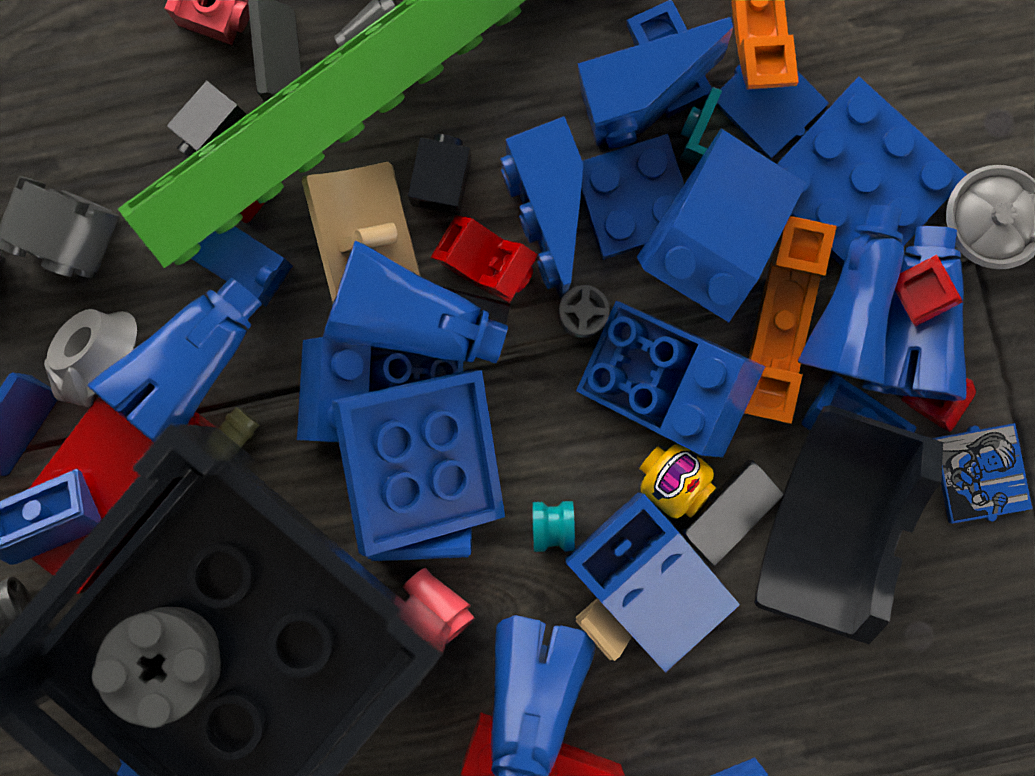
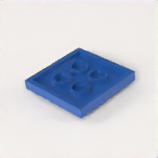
M859 76L777 163V165L806 183L790 216L837 226L830 256L842 267L844 266L851 241L855 237L861 236V234L855 232V228L857 225H865L870 205H887L902 209L897 232L903 234L902 246H904L914 236L916 227L923 226L950 197L960 180L967 175Z
M466 370L332 401L357 546L360 554L368 557L505 517L482 370Z

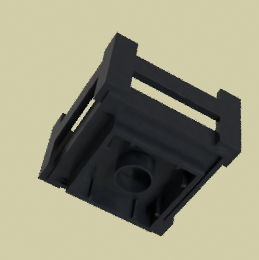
M170 423L132 467L139 474L138 478L0 637V728L56 776L118 775L39 707V705L50 699L139 776H309L400 668L399 672L311 775L337 776L400 700L404 701L441 657L452 627L413 594L404 602L255 475L249 468L256 460L219 428ZM183 477L54 629L49 627L50 622L174 478ZM160 607L186 608L203 617L217 635L221 670L215 687L201 703L188 713L162 726L150 728L122 719L107 706L92 680L97 655L104 639L114 627L134 615ZM162 655L154 657L156 661L154 668L158 673L162 674L164 673L162 666L166 659Z

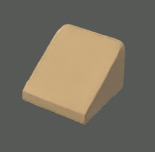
M598 598L575 617L577 624L588 634L610 661L612 659L615 661L620 657L632 637Z

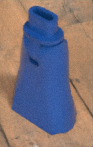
M870 205L865 225H857L855 228V232L861 234V236L855 237L851 241L833 296L810 335L798 359V363L881 385L884 384L888 313L904 258L903 234L897 232L902 209L887 205Z
M917 226L914 246L906 248L900 273L937 254L963 301L964 287L960 260L961 252L955 250L958 230L951 227ZM894 290L886 330L884 384L881 385L863 380L862 388L893 395L946 401L965 400L966 367L963 303L914 326Z
M354 241L338 287L339 291L328 317L323 339L406 351L444 360L472 363L475 357L495 364L497 363L507 334L508 325L488 319L489 312L481 311V308L469 300L415 274L366 245Z
M232 277L217 293L209 289L206 292L207 297L202 295L189 303L146 341L87 384V387L153 443L170 423H189L205 395L239 348L247 333L246 330H249L251 327L248 319L262 305L258 298Z
M513 615L497 624L495 640V695L491 731L492 773L495 776H549L559 754L570 716L596 650L594 641L585 631L555 625L548 646L542 645L546 624L540 620Z

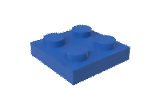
M668 134L582 160L584 168L581 195L602 260L642 248L683 187L684 182Z

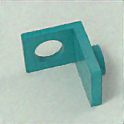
M712 87L702 110L692 107L681 131V135L689 139L680 160L697 166L706 152L707 148L698 144L722 90Z

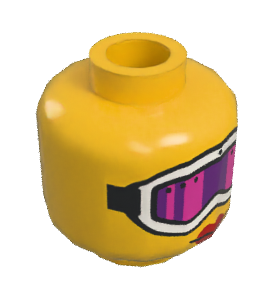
M680 444L671 446L666 452L657 446L639 468L646 474L641 482V492L672 518H679L684 514L692 518L716 490V487L711 484L714 477L711 466L690 449Z

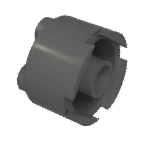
M19 176L0 224V249L21 257H25L28 253L42 258L41 266L64 276L71 277L75 273L92 279L94 273L99 271L120 216L111 213V210L70 192L58 191L49 188L48 191L45 189V183Z
M160 607L134 615L119 623L104 639L92 673L94 686L99 690L107 706L116 715L128 722L150 728H156L173 722L201 703L215 687L221 670L217 635L203 617L186 608ZM162 655L166 659L162 666L164 670L162 674L158 673L154 668L156 665L154 657Z

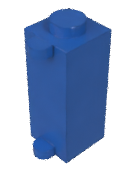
M235 226L222 234H217L216 231L199 242L201 249L191 258L225 281H228L231 277L258 298L264 306L268 305L293 267L285 258Z

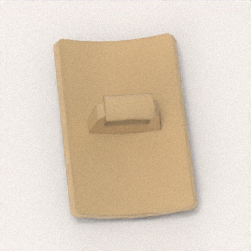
M383 162L350 170L312 174L302 178L333 303L339 291L338 287L354 241L366 245L421 276L394 168L391 163Z

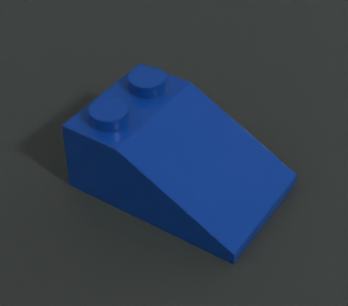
M731 17L578 63L580 90L596 145L600 146L607 143L610 149H614L635 142L637 140L636 134L645 132L667 111L669 106L679 97L686 94L699 79L714 68L725 57L733 30Z
M721 128L639 252L637 259L644 271L729 322L758 281L806 183Z

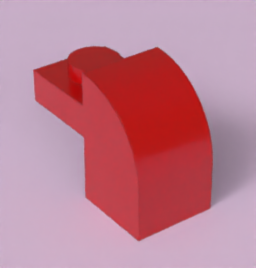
M456 215L431 258L480 289L510 303L514 295L524 289L533 274L532 265L538 254L521 243L502 239L472 218Z

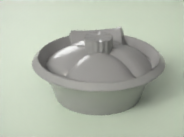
M989 165L970 172L955 186L947 204L946 221L947 227L958 230L955 246L966 258L986 268L1009 269L1022 265L1035 256V179L1029 174L1011 166Z
M88 309L74 315L59 329L49 346L47 359H45V369L52 393L58 401L85 407L93 405L96 394L87 387V384L135 348L137 324L135 318L130 313L119 311L105 314L94 309Z

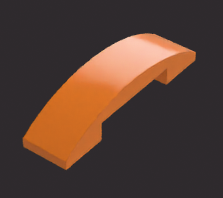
M731 0L739 61L746 89L797 86L798 72L793 34L788 35L785 0Z
M790 216L776 243L759 307L749 359L764 365L765 369L746 407L745 414L792 424L803 374H799L801 363H798V359L806 344L820 278L826 275L837 227L835 225Z

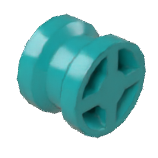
M562 501L559 506L548 507L543 502H532L534 552H544L551 546H559L563 551H574L575 524L573 501Z

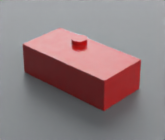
M98 397L30 488L78 469L84 476L102 519L138 478L139 474L132 467L151 447L153 442ZM196 411L188 425L216 427ZM181 477L174 478L80 587L76 592L77 594L87 591L165 500ZM88 535L30 559L54 575Z

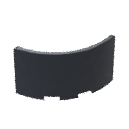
M824 406L801 448L785 487L784 495L781 498L761 565L754 599L755 605L760 609L869 645L890 622L895 587L903 561L902 558L893 555L902 530L913 533L925 506L941 484L943 442L835 406Z

